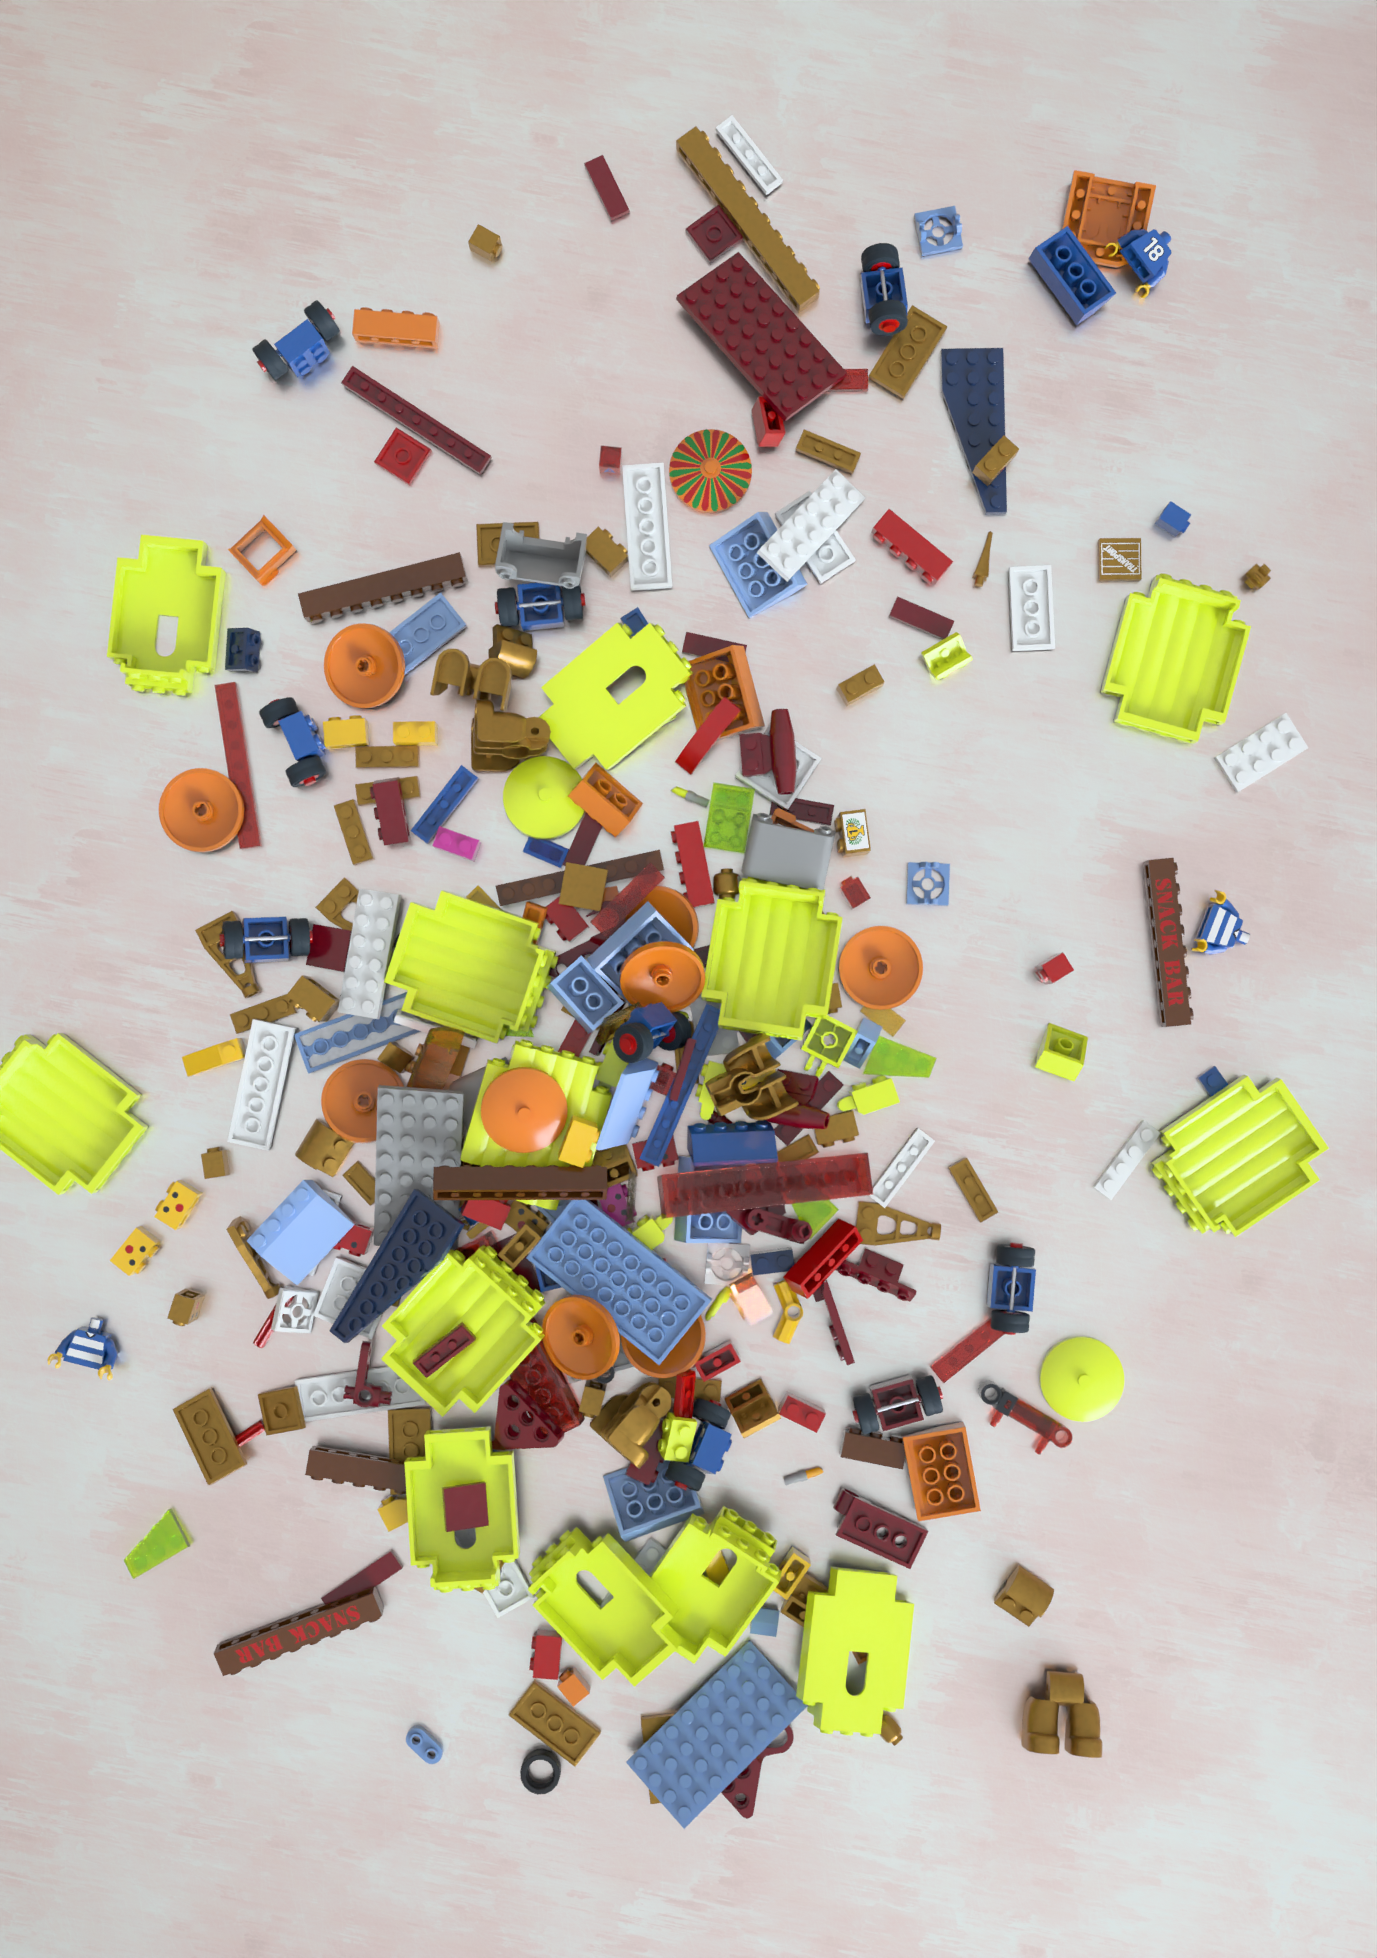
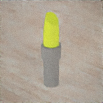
M678 786L670 790L687 801L695 802L704 807L708 806L709 799L699 796L693 791L685 790Z

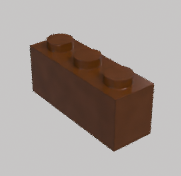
M850 1426L849 1429L844 1428L839 1454L842 1458L903 1470L906 1456L903 1437L898 1435L886 1437L882 1436L883 1433L878 1431L863 1434L861 1428Z

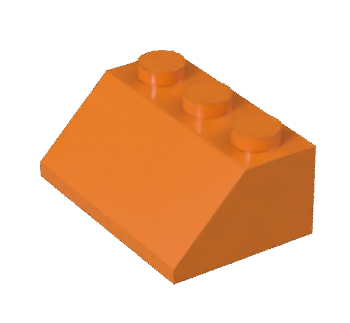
M597 763L589 769L568 795L576 805L585 810L592 819H595L607 832L615 837L631 822L643 804Z

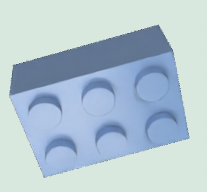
M582 955L546 986L588 1034L594 1031L624 1004Z

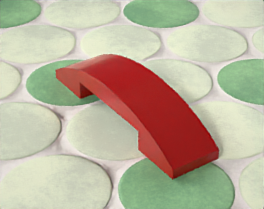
M724 697L699 727L675 762L691 775L741 709L727 697Z

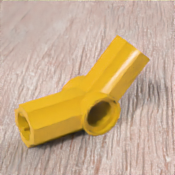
M784 1279L773 1285L783 1309L773 1337L781 1342L790 1344L797 1325L803 1317V1308L797 1294L791 1291ZM791 1306L799 1308V1313L796 1316L788 1314V1309Z

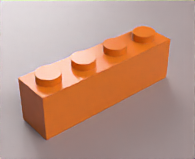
M362 307L360 310L354 309L352 335L355 341L438 348L440 323L437 316L428 312L419 315L411 311L395 313L389 309L373 311L371 308Z

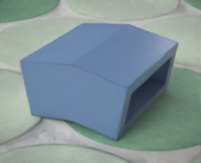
M761 1607L751 1621L750 1634L776 1637L779 1609Z

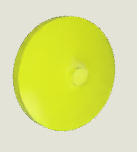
M538 756L520 763L508 776L503 790V805L508 819L516 829L532 838L547 840L567 834L579 823L585 811L568 797L582 779L581 776L569 763L555 757Z
M1074 1336L1058 1342L1047 1352L1040 1367L1039 1384L1044 1399L1059 1415L1074 1421H1092L1106 1415L1118 1403L1124 1388V1371L1119 1358L1109 1346L1092 1337Z

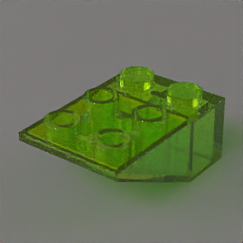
M713 782L704 847L745 853L755 789Z

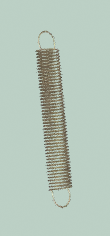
M629 1171L626 1221L632 1220L633 1212L635 1213V1197L632 1193L636 1184L637 1172L632 1174L630 1178ZM629 1192H630V1194H632V1196H631L630 1203H629V1206H628V1198H629Z

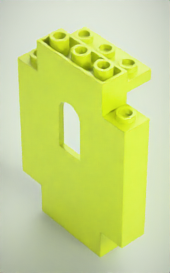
M141 535L138 559L117 557L107 657L113 660V663L121 665L120 672L126 675L125 684L130 686L131 690L144 692V688L160 694H164L166 690L173 691L175 695L185 696L186 693L193 692L195 669L201 673H209V670L216 671L226 572L221 567L206 566L208 545L202 540ZM159 615L178 617L175 650L169 656H160L156 651Z
M616 623L541 687L554 704L538 718L545 720L550 726L551 741L574 769L580 768L594 755L606 770L611 769L687 706L684 703L686 699L679 690L675 691L674 688L690 679L689 676L693 673L690 670L692 666L685 657L681 659L677 653L679 650L671 640L669 642L663 636L666 633L659 624L649 623L632 637L633 632L627 624ZM632 666L642 667L646 673L645 682L618 704L606 688Z
M491 1426L427 1430L424 1434L426 1456L407 1457L404 1462L411 1566L417 1565V1568H427L432 1564L433 1574L430 1578V1586L434 1587V1590H440L441 1593L451 1592L453 1589L472 1591L476 1587H482L483 1590L495 1589V1586H499L500 1583L499 1560H502L504 1563L514 1562L520 1555L514 1451L492 1452ZM484 1481L486 1483L489 1526L475 1528L476 1541L474 1545L469 1548H462L456 1543L455 1531H445L442 1487Z
M725 1506L722 1507L711 1524H708L704 1518L692 1513L649 1574L655 1583L679 1607L674 1618L668 1622L683 1639L675 1652L694 1664L707 1646L723 1656H727L780 1582L782 1573L775 1564L769 1563L777 1545V1540L768 1532H763L752 1521H746L735 1510L728 1509ZM730 1549L736 1554L737 1561L720 1585L702 1575L718 1551Z
M578 1527L571 1532L567 1530L559 1538L560 1542L557 1545L555 1543L550 1545L545 1551L547 1554L544 1557L540 1555L531 1564L533 1568L529 1575L532 1577L530 1579L532 1584L527 1590L532 1595L537 1592L535 1595L537 1599L533 1603V1607L602 1680L617 1668L635 1687L674 1653L683 1639L668 1624L674 1618L679 1607L609 1533L603 1538L598 1536L591 1542ZM587 1570L591 1572L614 1597L601 1608L579 1585L577 1581V1573L579 1571Z
M831 1567L828 1593L808 1591L796 1697L801 1699L803 1704L808 1705L807 1711L814 1715L813 1725L819 1728L821 1733L833 1734V1731H840V1734L853 1735V1732H858L861 1736L873 1737V1734H881L883 1710L895 1712L896 1709L904 1708L914 1603L895 1599L897 1575L889 1572ZM849 1651L868 1653L864 1688L858 1695H850L846 1690Z

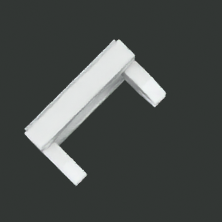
M708 1243L704 1284L746 1287L750 1245ZM725 1249V1256L721 1257L720 1260L712 1259L716 1252ZM732 1249L740 1254L743 1262L735 1261L731 1257ZM724 1258H730L733 1261L731 1269L725 1270L722 1268L721 1261ZM711 1266L720 1267L723 1271V1279L714 1274ZM734 1268L742 1269L737 1277L729 1280V1274Z
M295 1286L280 1288L271 1330L311 1333L314 1319L313 1314L316 1309L319 1292ZM296 1295L294 1304L290 1307H284L285 1302ZM303 1297L307 1301L308 1308H304L302 1305ZM296 1306H300V1314L297 1317H293V1309ZM283 1314L289 1315L291 1318L290 1323L283 1321ZM304 1315H306L305 1318L299 1324H297L298 1320L301 1319Z

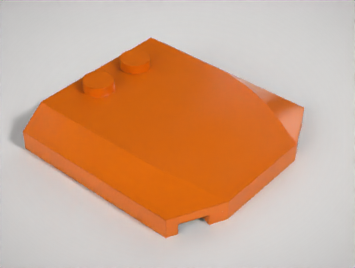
M1074 170L1062 229L1067 226L1070 228L1095 264L1114 268L1129 265L1120 252L1121 247L1112 257H1109V255L1115 252V248L1109 246L1105 249V247L1109 243H1117L1120 237L1132 230H1147L1156 185L1141 182L1133 184L1096 177L1093 173Z

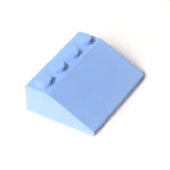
M757 512L709 545L749 618L791 596L807 585L800 570L787 582L757 554V551L777 531L768 512Z
M647 901L587 958V961L627 1001L620 986V970L624 961L632 952L646 944L660 941L676 942L689 947L693 951L694 949Z
M646 1058L635 1063H629L621 1074L595 1149L603 1150L628 1144L632 1137L636 1138L640 1126H637V1122L639 1119H643L646 1108L643 1107L645 1100L649 1101L653 1089H650L651 1083L656 1082L660 1072L656 1070L658 1062Z
M679 1156L674 1240L684 1243H741L742 1228L724 1210L716 1206V1203L707 1198L703 1191L715 1183L721 1182L730 1199L744 1191L746 1164L694 1167L690 1156Z
M303 1180L246 1241L262 1258L298 1285L355 1224L313 1180Z
M664 1460L663 1463L659 1462L656 1468L659 1471L654 1483L650 1482L649 1485L624 1475L627 1468L603 1476L619 1533L625 1542L688 1520L692 1513L696 1516L705 1514L698 1491L689 1488L683 1490L676 1487L675 1482L665 1477L670 1460Z

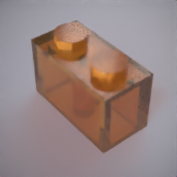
M752 1273L729 1284L732 1293L729 1295L735 1305H740L738 1311L743 1320L747 1318L750 1324L753 1325L773 1314Z

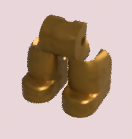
M447 649L438 656L430 695H440L448 689V684L459 686L457 694H460L462 697L471 695L473 689V699L490 700L491 694L503 696L500 710L506 711L511 691V668L505 660L500 658H489L481 665L471 664L468 656L463 651Z
M477 699L475 701V714L471 723L472 770L508 771L517 766L520 759L538 756L546 752L551 733L550 726L545 720L538 717L525 718V716L516 713L494 711V703L491 700Z
M764 1033L758 1034L750 1038L747 1043L727 1054L723 1060L726 1072L711 1078L705 1083L719 1116H723L742 1106L749 1118L764 1120L799 1105L798 1101L790 1097L781 1082L786 1076L780 1071L765 1077L763 1082L745 1090L742 1089L741 1084L746 1080L757 1077L781 1065L779 1061L770 1055L765 1045L766 1042L771 1040L768 1035Z
M654 1382L644 1383L629 1395L621 1394L610 1399L601 1409L600 1415L595 1416L590 1422V1427L619 1454L640 1469L649 1458V1453L643 1446L653 1435L660 1422V1418L667 1414L671 1408V1396L666 1389Z
M1047 1671L1045 1700L1030 1697L1024 1706L1022 1747L1034 1753L1059 1754L1058 1712L1059 1706H1066L1065 1751L1075 1756L1101 1758L1102 1740L1100 1739L1099 1709L1093 1701L1090 1704L1084 1703L1083 1675Z

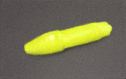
M728 1286L717 1295L706 1313V1321L710 1320L712 1316L714 1317L724 1302L726 1303L732 1295L733 1291Z

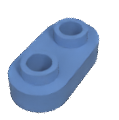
M413 1726L409 1729L406 1735L407 1745L426 1763L435 1764L439 1762L443 1755L441 1743L422 1726ZM414 1736L419 1737V1738H420V1741L415 1742V1741L413 1740V1737H414ZM434 1751L435 1756H430L428 1752Z

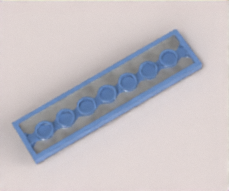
M407 992L384 1000L380 1019L346 1014L294 1034L308 1074L387 1045L389 1042H395L421 1032L394 1023L398 1009H402Z

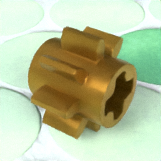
M1256 563L1245 574L1248 577L1245 583L1251 589L1255 586L1260 589L1271 579L1268 575L1271 570L1265 563L1261 567Z

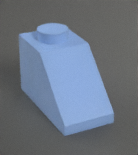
M863 1018L857 1028L858 1032L843 1060L860 1069L876 1044L882 1026Z

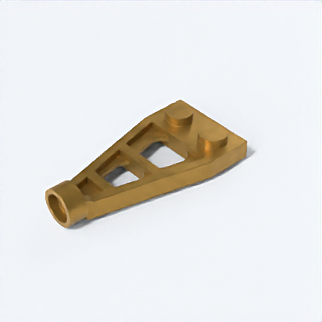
M344 877L315 908L333 924L342 929L352 931L353 923L344 919L341 916V912L351 902L357 904L359 890Z
M230 911L195 931L204 949L238 986L246 999L259 993L260 989L255 982L251 963H244V946L243 958L241 959L245 966V972L240 975H236L229 965L230 962L236 959H225L217 947L219 934H222L223 922L239 921L235 912ZM247 983H250V984H251L250 986H248V987L245 988V984H247Z
M858 1202L856 1228L863 1239L860 1244L877 1246L925 1239L940 1240L941 1224L924 1221L888 1206L884 1208L879 1203ZM880 1216H887L895 1220L896 1228L893 1233L880 1235L877 1232L878 1218ZM901 1222L915 1223L917 1225L916 1233L913 1235H902L900 1233ZM929 1227H931V1234H930V1235H929L928 1232H927V1230H928Z
M241 1216L233 1219L226 1229L261 1286L266 1298L275 1297L278 1295L281 1287L279 1283L275 1284L272 1282L260 1255L246 1241L250 1237L248 1233L251 1231L249 1224L246 1220L243 1221Z

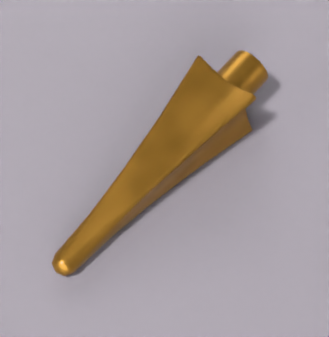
M991 531L988 532L983 552L972 577L976 578L975 585L978 587H982L983 582L989 577L990 547L993 535Z

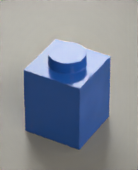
M1170 501L1155 524L1176 537L1180 532L1184 533L1190 525L1188 519L1191 514Z

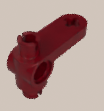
M751 1209L745 1216V1223L750 1229L795 1243L804 1244L812 1235V1228L806 1221L788 1218L762 1209ZM758 1214V1218H760L761 1221L755 1224V1221L752 1220V1217Z
M363 1341L360 1349L355 1387L346 1385L343 1399H352L353 1404H357L360 1407L371 1406L379 1408L380 1404L390 1405L392 1391H383L382 1386L367 1382L372 1342ZM361 1391H369L371 1394V1399H363L361 1396Z

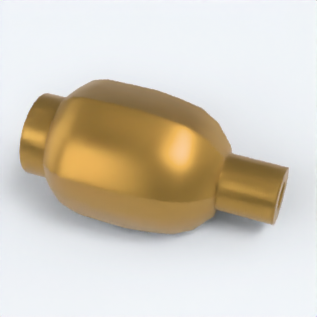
M883 1715L881 1734L879 1735L885 1742L892 1743L895 1746L903 1739L901 1728L890 1716Z

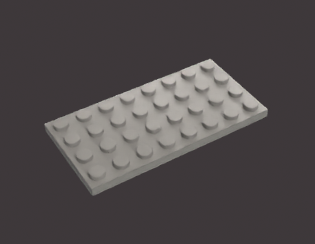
M378 1086L374 1211L375 1246L381 1245L414 1189H419L434 1200V1167L442 1165L461 1167L464 1091ZM434 1200L459 1219L460 1211L458 1209L460 1208V1200ZM459 1236L451 1247L454 1251L458 1250Z

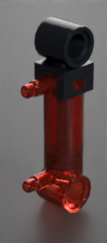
M987 1380L979 1385L978 1394L986 1404L992 1405L996 1409L990 1422L991 1426L996 1427L1003 1415L1009 1416L1042 1436L1035 1449V1452L1039 1455L1046 1448L1049 1441L1060 1448H1065L1071 1444L1073 1439L1072 1433L1064 1424L1031 1406L1002 1387L1000 1389L993 1381ZM988 1388L995 1389L992 1397H985V1391ZM1058 1431L1065 1432V1436L1061 1440H1057L1055 1437Z

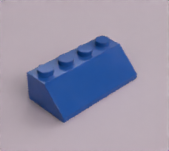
M1068 226L1035 247L1028 258L1076 325L1093 315L1116 294V291Z
M758 1120L754 1123L738 1121L732 1124L717 1122L714 1125H706L704 1123L688 1125L687 1150L694 1167L778 1162L775 1131L771 1122Z

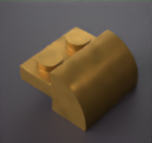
M496 624L492 627L493 646L488 649L489 658L503 659L509 664L511 675L522 678L527 677L532 671L537 658V649L532 647V634Z
M316 1118L296 1151L295 1156L313 1169H318L334 1177L354 1142L341 1138L328 1124Z
M627 1144L603 1150L596 1149L592 1165L607 1167V1188L627 1181L629 1179V1171L630 1178L632 1174H636L637 1170Z
M762 1379L724 1399L743 1438L781 1419L777 1407Z
M1018 1566L1007 1579L1006 1586L995 1597L994 1604L1029 1627L1038 1616L1041 1618L1053 1598L1054 1589L1021 1566Z
M806 1573L788 1600L784 1599L780 1613L804 1627L808 1591L828 1593L827 1586Z

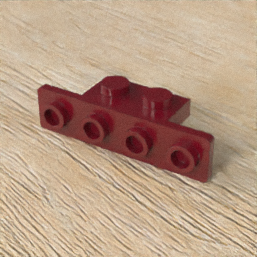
M866 1248L858 1265L844 1260L836 1269L843 1276L853 1277L862 1284L874 1286L879 1291L895 1295L902 1301L910 1302L917 1292L915 1289L898 1283L904 1264Z

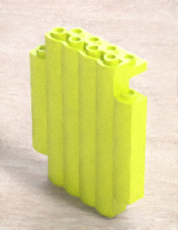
M1163 573L1153 578L1148 598L1140 592L1130 593L1125 600L1100 691L1110 696L1120 697L1114 722L1193 744L1199 740L1204 721L1216 725L1224 724L1251 626L1245 625L1246 622L1231 621L1233 613L1239 609L1241 600H1238L1237 596L1232 595L1229 591H1215L1211 586H1197L1189 580H1175L1171 575Z
M748 876L747 878H742V881L739 883L738 902L729 897H724L723 900L717 899L705 971V985L701 998L704 1001L721 1003L718 1021L719 1028L753 1034L764 1033L768 1036L792 1040H803L806 1016L827 1019L842 917L833 912H827L826 915L822 914L825 900L824 889H806L795 885L762 881Z
M441 890L435 909L416 902H410L384 983L408 990L401 1011L497 1044L500 1039L504 1040L508 1028L504 1027L505 1024L514 1031L520 1029L528 1032L530 1028H535L538 1016H535L537 1008L541 1009L545 997L542 996L544 988H547L546 986L551 982L552 977L548 975L551 968L555 969L558 957L555 956V950L533 943L534 940H538L541 929L538 928V922Z
M64 1033L52 1035L47 1041V1047L31 1034L21 1035L15 1041L14 1049L11 1052H7L1 1059L0 1150L58 1195L64 1194L74 1181L91 1194L97 1193L148 1128L145 1123L129 1112L141 1094Z
M521 1039V1041L515 1040V1043L512 1045L509 1064H505L504 1060L498 1058L488 1059L460 1160L480 1165L479 1167L485 1165L493 1167H504L507 1165L515 1167H526L528 1165H535L537 1167H547L549 1165H556L558 1167L571 1166L572 1164L558 1160V1152L572 1115L597 1123V1130L600 1131V1136L612 1098L608 1088L603 1086L593 1087L599 1067L598 1062H595L594 1058L583 1056V1058L575 1057V1054L570 1051L562 1050V1053L553 1051L554 1048L551 1046H534L533 1042ZM518 1067L536 1068L552 1076L561 1086L567 1101V1119L561 1134L547 1147L530 1153L512 1152L499 1146L486 1132L481 1118L482 1098L489 1084L503 1072ZM592 1142L590 1150H592L590 1161L588 1163L585 1162L583 1167L592 1166L596 1152L595 1148L597 1142ZM516 1200L555 1211L559 1200Z
M1242 1075L1160 1131L1163 1135L1160 1139L1167 1148L1171 1147L1172 1149L1151 1162L1154 1166L1151 1170L1158 1180L1163 1179L1166 1184L1163 1188L1170 1197L1175 1196L1178 1201L1175 1203L1176 1207L1182 1214L1186 1212L1190 1218L1187 1222L1193 1231L1198 1230L1203 1234L1210 1229L1215 1233L1222 1227L1226 1234L1231 1233L1236 1237L1318 1182L1320 1179L1308 1162L1322 1154L1329 1147L1282 1079L1275 1078L1257 1090L1251 1079L1247 1075Z
M481 1246L466 1261L464 1260L465 1256L460 1251L449 1250L445 1259L425 1276L382 1325L397 1341L381 1360L442 1417L459 1399L476 1413L545 1336L539 1324L530 1322L546 1303L543 1300V1294L536 1289L533 1291L528 1286L529 1282L522 1275L517 1276L512 1271L513 1268L504 1260L501 1261L496 1256L497 1252L490 1246ZM463 1322L475 1335L476 1340L426 1378L413 1364V1360Z

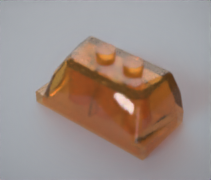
M448 1027L430 1028L424 1043L418 1044L415 1055L418 1056L416 1062L411 1061L407 1071L411 1074L406 1087L443 1090L460 1050L465 1032Z

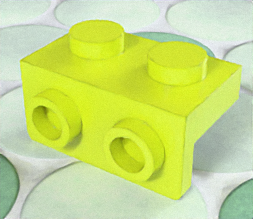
M957 632L921 652L929 673L937 680L945 678L950 672L964 667L972 660V656L966 651L962 638Z
M672 1412L667 1413V1417L662 1423V1439L658 1441V1451L664 1460L689 1462L697 1426L695 1419L675 1417Z

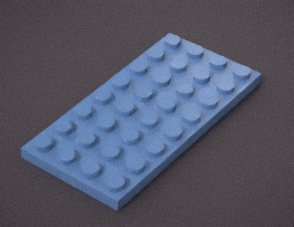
M571 1200L526 1257L571 1295H584L602 1304L613 1317L618 1332L658 1365L662 1363L712 1301L710 1296L590 1200Z
M749 1640L626 1763L685 1829L808 1705L803 1704V1701L796 1697V1691Z

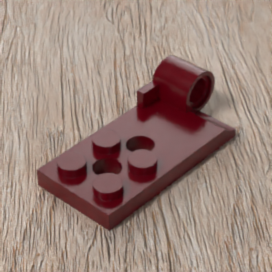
M825 1280L813 1293L815 1302L824 1300L832 1325H829L834 1341L838 1340L839 1345L835 1346L841 1361L845 1360L846 1364L850 1365L855 1363L829 1284Z
M842 1488L833 1508L845 1516L835 1535L911 1569L929 1531L922 1526L871 1504L870 1501L848 1489ZM879 1528H886L887 1533L885 1536L878 1537L876 1535ZM904 1536L905 1542L900 1546L895 1545L896 1538Z

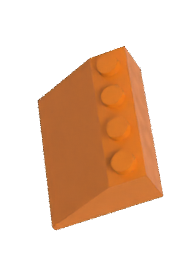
M731 645L689 661L692 666L690 670L693 673L684 685L696 730L699 729L724 697H727L738 706L741 711L724 730L718 740L747 733L765 726L744 646ZM723 656H727L729 662L720 661V660H715V659H716V658L723 657Z
M964 1422L942 1425L903 1436L918 1522L981 1511Z

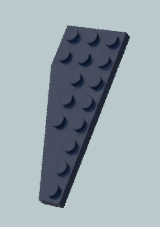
M1003 348L941 349V393L947 404L948 413L952 418L965 460H967L970 468V474L975 482L985 515L1006 514V467L989 486H986L972 473L980 460L1005 435Z
M414 1189L329 1331L343 1343H349L445 1259L465 1224L422 1191Z

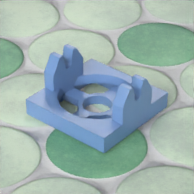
M955 206L914 213L922 256L962 249V223H960V215L956 213ZM939 216L947 218L952 225L945 227L940 223ZM932 218L933 226L930 230H924L925 222ZM935 227H941L944 234L941 237H935L932 230ZM954 233L952 239L944 245L943 239L945 235ZM931 237L937 241V246L930 244L926 238Z
M908 862L906 904L948 906L950 864ZM925 869V877L920 881L913 880L917 872ZM932 869L940 873L943 881H935L931 877ZM929 878L933 881L934 885L931 890H925L922 887L924 879ZM913 887H920L924 892V898L917 896ZM935 888H943L939 896L931 899V892Z

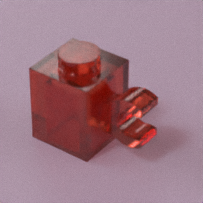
M664 1062L662 1065H658L656 1070L660 1072L656 1082L651 1083L650 1089L666 1096L676 1075V1072L673 1071L674 1067Z

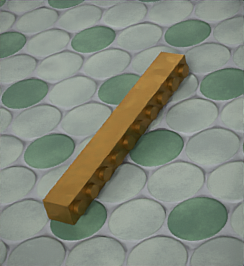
M695 126L677 139L676 150L717 205H720L741 233L744 241L797 312H801L816 301L820 293L818 283L815 279L811 280L807 275L808 271L802 262L798 263L795 259V253L790 246L786 247L783 243L782 235L777 229L774 230L768 216L760 212L756 200L752 196L749 197L745 192L746 188L742 181H737L733 176L734 172L730 165L724 164L721 160L722 157L716 147L712 148L709 144V138L703 130L700 132L697 126Z

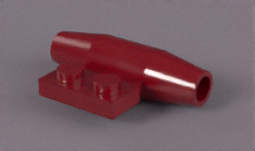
M775 709L771 712L769 736L762 733L740 735L743 777L762 776L772 770L778 794L788 795L795 793L797 772L795 736L788 709Z
M778 1069L777 1071L784 1073L786 1076L781 1081L790 1097L797 1100L799 1105L764 1120L800 1129H827L830 1114L808 1105L814 1099L819 1078L817 1076Z

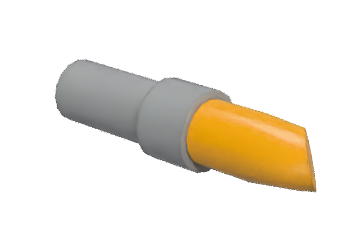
M816 1467L806 1471H799L796 1474L783 1477L785 1485H789L799 1481H806L809 1478L822 1474L824 1471Z

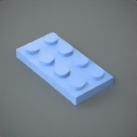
M441 592L389 632L398 641L405 659L404 675L467 627Z

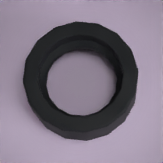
M536 1749L530 1752L524 1758L520 1770L521 1781L524 1787L529 1792L537 1795L551 1792L558 1785L561 1775V1764L558 1757L551 1751ZM544 1760L550 1763L553 1768L552 1778L546 1783H537L530 1779L528 1769L532 1762Z

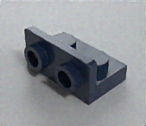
M248 627L227 628L225 670L258 672L260 631Z

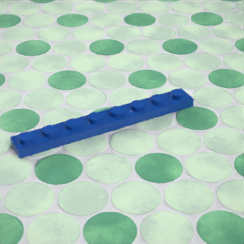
M706 1004L691 1038L696 1040L678 1100L677 1102L669 1100L672 1082L639 1159L657 1167L660 1166L718 1032L720 1009Z

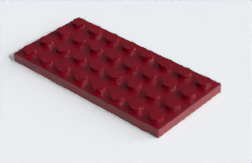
M739 252L683 290L676 297L679 304L784 421L794 416L847 375L843 367Z

